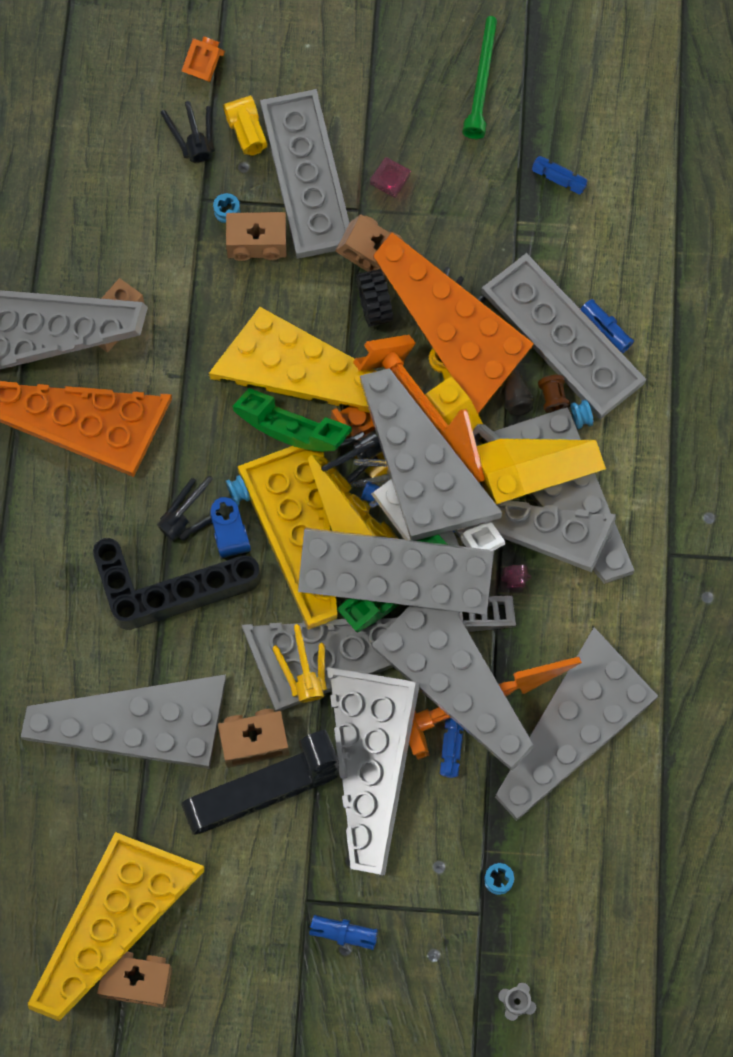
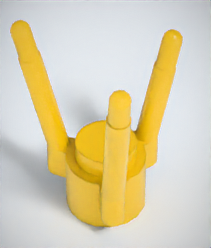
M295 624V638L303 674L297 676L298 682L295 681L279 647L275 645L272 649L291 687L292 696H298L300 703H307L322 699L324 697L323 691L327 690L325 682V645L320 643L318 646V677H316V673L310 672L300 625Z

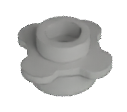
M519 983L517 987L510 990L502 989L499 993L498 998L504 1003L506 1009L505 1017L510 1021H515L518 1016L523 1014L532 1015L536 1010V1004L531 1001L529 994L530 987L526 983ZM515 999H519V1000H520V1004H519V1005H516V1004L514 1003V1000H515Z

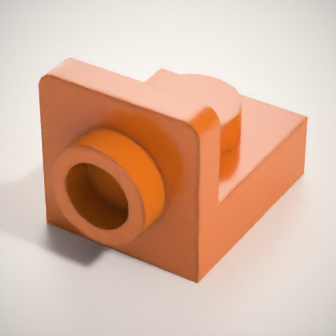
M203 36L202 41L193 38L182 72L210 82L219 56H224L225 53L224 50L218 48L220 42Z
M349 406L340 412L337 408L331 410L332 420L352 427V432L346 438L353 437L360 432H363L365 435L375 430L371 414L368 412L359 411L357 407Z

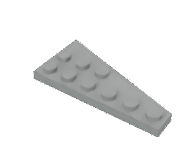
M0 290V369L140 336L148 307L143 302Z
M409 606L372 644L373 649L409 681L420 683L419 690L511 771L534 749L531 739L456 611Z
M327 667L328 678L331 679L332 695H330L331 706L334 708L336 727L334 732L339 760V774L343 781V808H346L348 828L346 829L350 868L385 875L420 683Z

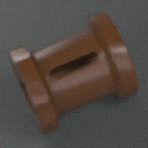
M551 375L538 381V387L543 391L545 399L543 407L546 413L570 407V401L565 396L563 387L565 378L562 375Z

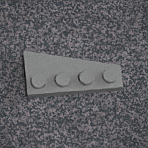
M510 500L497 505L502 512V518L492 520L491 522L503 539L592 572L616 520V514H592L587 510L558 509L557 506L545 505V507L529 505L527 502Z

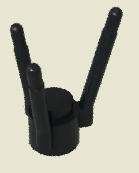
M185 102L192 134L187 137L186 143L167 112L162 110L161 115L182 149L184 158H189L193 163H199L212 157V152L215 151L213 145L211 106H206L205 137L203 133L198 131L191 102Z
M374 431L365 435L363 432H360L353 437L346 438L339 447L353 444V450L322 466L321 470L326 472L355 456L360 461L365 459L366 461L346 478L349 484L352 483L369 466L378 462L377 456L383 453L378 436Z
M208 476L180 506L196 482L194 478H191L168 511L160 518L161 521L157 523V526L171 541L174 542L179 537L184 542L192 533L212 523L211 516L186 528L189 521L183 515L213 480L212 476ZM217 512L216 515L221 516V513Z

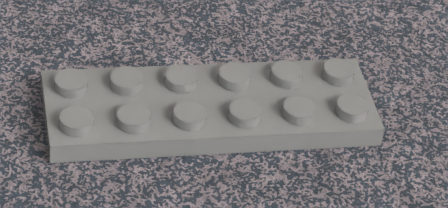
M317 89L260 100L296 258L334 252L350 222Z
M527 253L482 287L481 293L517 331L534 343L533 349L558 375L564 376L565 383L581 400L586 399L588 401L591 411L599 419H602L645 384L646 378Z
M305 528L298 592L487 615L494 550Z

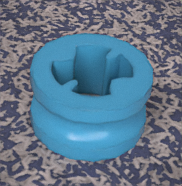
M229 193L217 196L213 203L215 217L221 223H226V213L222 212V207L231 204L232 210L228 209L226 213H240L239 200L236 196Z
M586 399L582 400L579 405L575 402L571 403V414L576 428L582 429L584 424H587L589 427L593 426V415Z
M240 475L236 476L235 481H230L229 479L225 481L229 494L237 506L240 505L241 500L250 501L249 493Z
M494 864L486 871L484 878L485 886L493 894H505L513 885L514 873L506 864ZM498 871L504 872V879L508 881L507 885L504 886L501 883L500 887L494 886V879L490 875L493 872L496 875Z

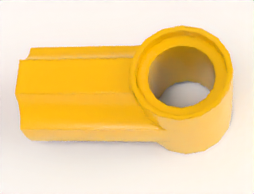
M246 96L223 104L226 119L230 128H234L243 154L253 156L267 148V141L259 124V116L252 96Z

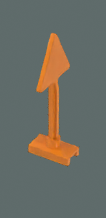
M410 335L367 341L364 346L369 353L366 357L355 358L353 362L358 370L364 371L381 367L385 369L390 368L479 483L484 482L485 478L468 411L466 409L460 410L448 426L403 367L404 360L416 344Z
M575 657L519 671L513 674L514 681L503 682L499 686L505 696L510 695L517 689H520L522 694H525L582 662L580 657ZM440 707L431 711L426 709L418 713L415 711L409 744L417 760L430 756L423 731L435 727V724L451 718Z

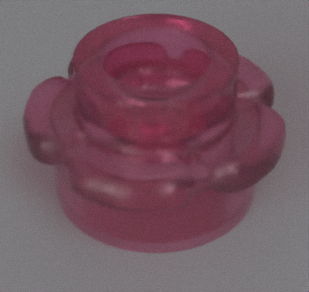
M513 565L503 568L501 580L506 582L509 588H520L526 586V581L530 580L532 576L528 574V566Z

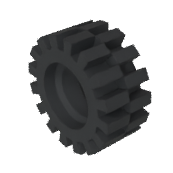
M377 269L357 274L358 293L368 327L392 322V305L382 270Z

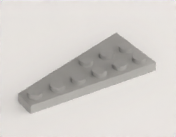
M390 368L361 375L360 383L410 540L415 541L502 518L501 510Z
M568 407L493 431L501 439L581 440ZM482 437L484 443H488V441ZM595 473L529 494L539 507L549 505L557 506L558 509L576 511V509L587 510L592 514H611ZM615 522L593 568L595 574L604 584L634 573L633 565Z
M381 618L358 633L346 619H335L309 630L304 621L294 624H282L281 622L253 626V624L241 625L275 712L300 704L298 696H292L291 687L272 649L275 645L279 647L295 681L298 682L297 676L303 674L295 638V624L300 625L310 672L316 673V677H318V646L320 643L325 645V682L327 690L323 691V694L332 691L327 667L372 675L393 668L390 663L373 649L372 644L397 618Z
M595 627L577 655L582 663L567 672L529 738L534 745V749L513 771H509L495 796L516 821L658 698V695Z
M225 674L27 706L21 738L28 741L210 769L227 677Z

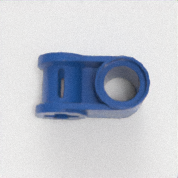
M221 497L215 500L211 506L210 513L220 558L224 559L250 552L245 526L242 524L236 502L228 497ZM221 504H225L226 508H232L233 510L229 514L228 520H224L222 516H217L215 513L220 510Z

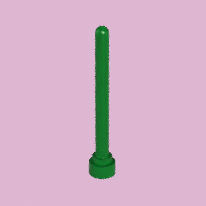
M488 16L485 22L472 110L463 123L462 134L469 139H482L486 132L487 123L484 121L485 119L482 114L497 19L494 16Z

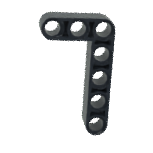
M103 538L94 545L93 549L94 559L117 626L125 630H132L252 591L259 585L261 580L258 562L253 557L245 555L134 590L119 543L111 538ZM107 551L116 553V556L110 561L101 559L102 555ZM248 568L254 571L250 578L244 579L238 576V573L243 569ZM214 578H220L225 581L219 588H211L208 585ZM116 579L126 581L120 589L111 588V583ZM184 588L195 590L194 594L189 598L179 596V592ZM156 597L165 600L163 605L158 608L149 606V602ZM125 607L135 609L130 617H121L119 613Z
M320 730L303 737L299 741L300 754L195 795L182 802L181 806L192 834L197 835L336 779L339 776V760L327 731Z

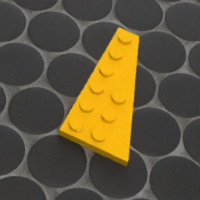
M259 307L211 369L209 377L218 381L221 379L236 381V385L246 387L248 384L264 387L269 392L312 400L313 398L328 401V404L335 406L340 404L357 407L359 411L370 413L360 383V376L377 371L374 369L359 371L353 363L355 359Z
M291 446L238 466V473L244 481L252 505L309 630L337 619L336 596L298 592L304 529L311 528L330 531V523L307 460L311 455L324 457V452Z
M115 832L27 1004L28 1008L60 1021L204 873V866Z

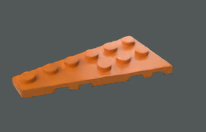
M391 232L375 252L373 258L403 301L443 365L469 396L479 414L533 347L534 343Z
M0 381V423L134 477L172 401V395H145L144 392H133L132 394L117 393L108 389L69 386L54 388L44 384L28 386L18 385L17 382Z

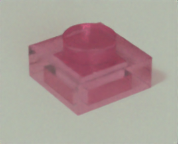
M385 157L371 177L370 185L396 198L409 179L411 170Z

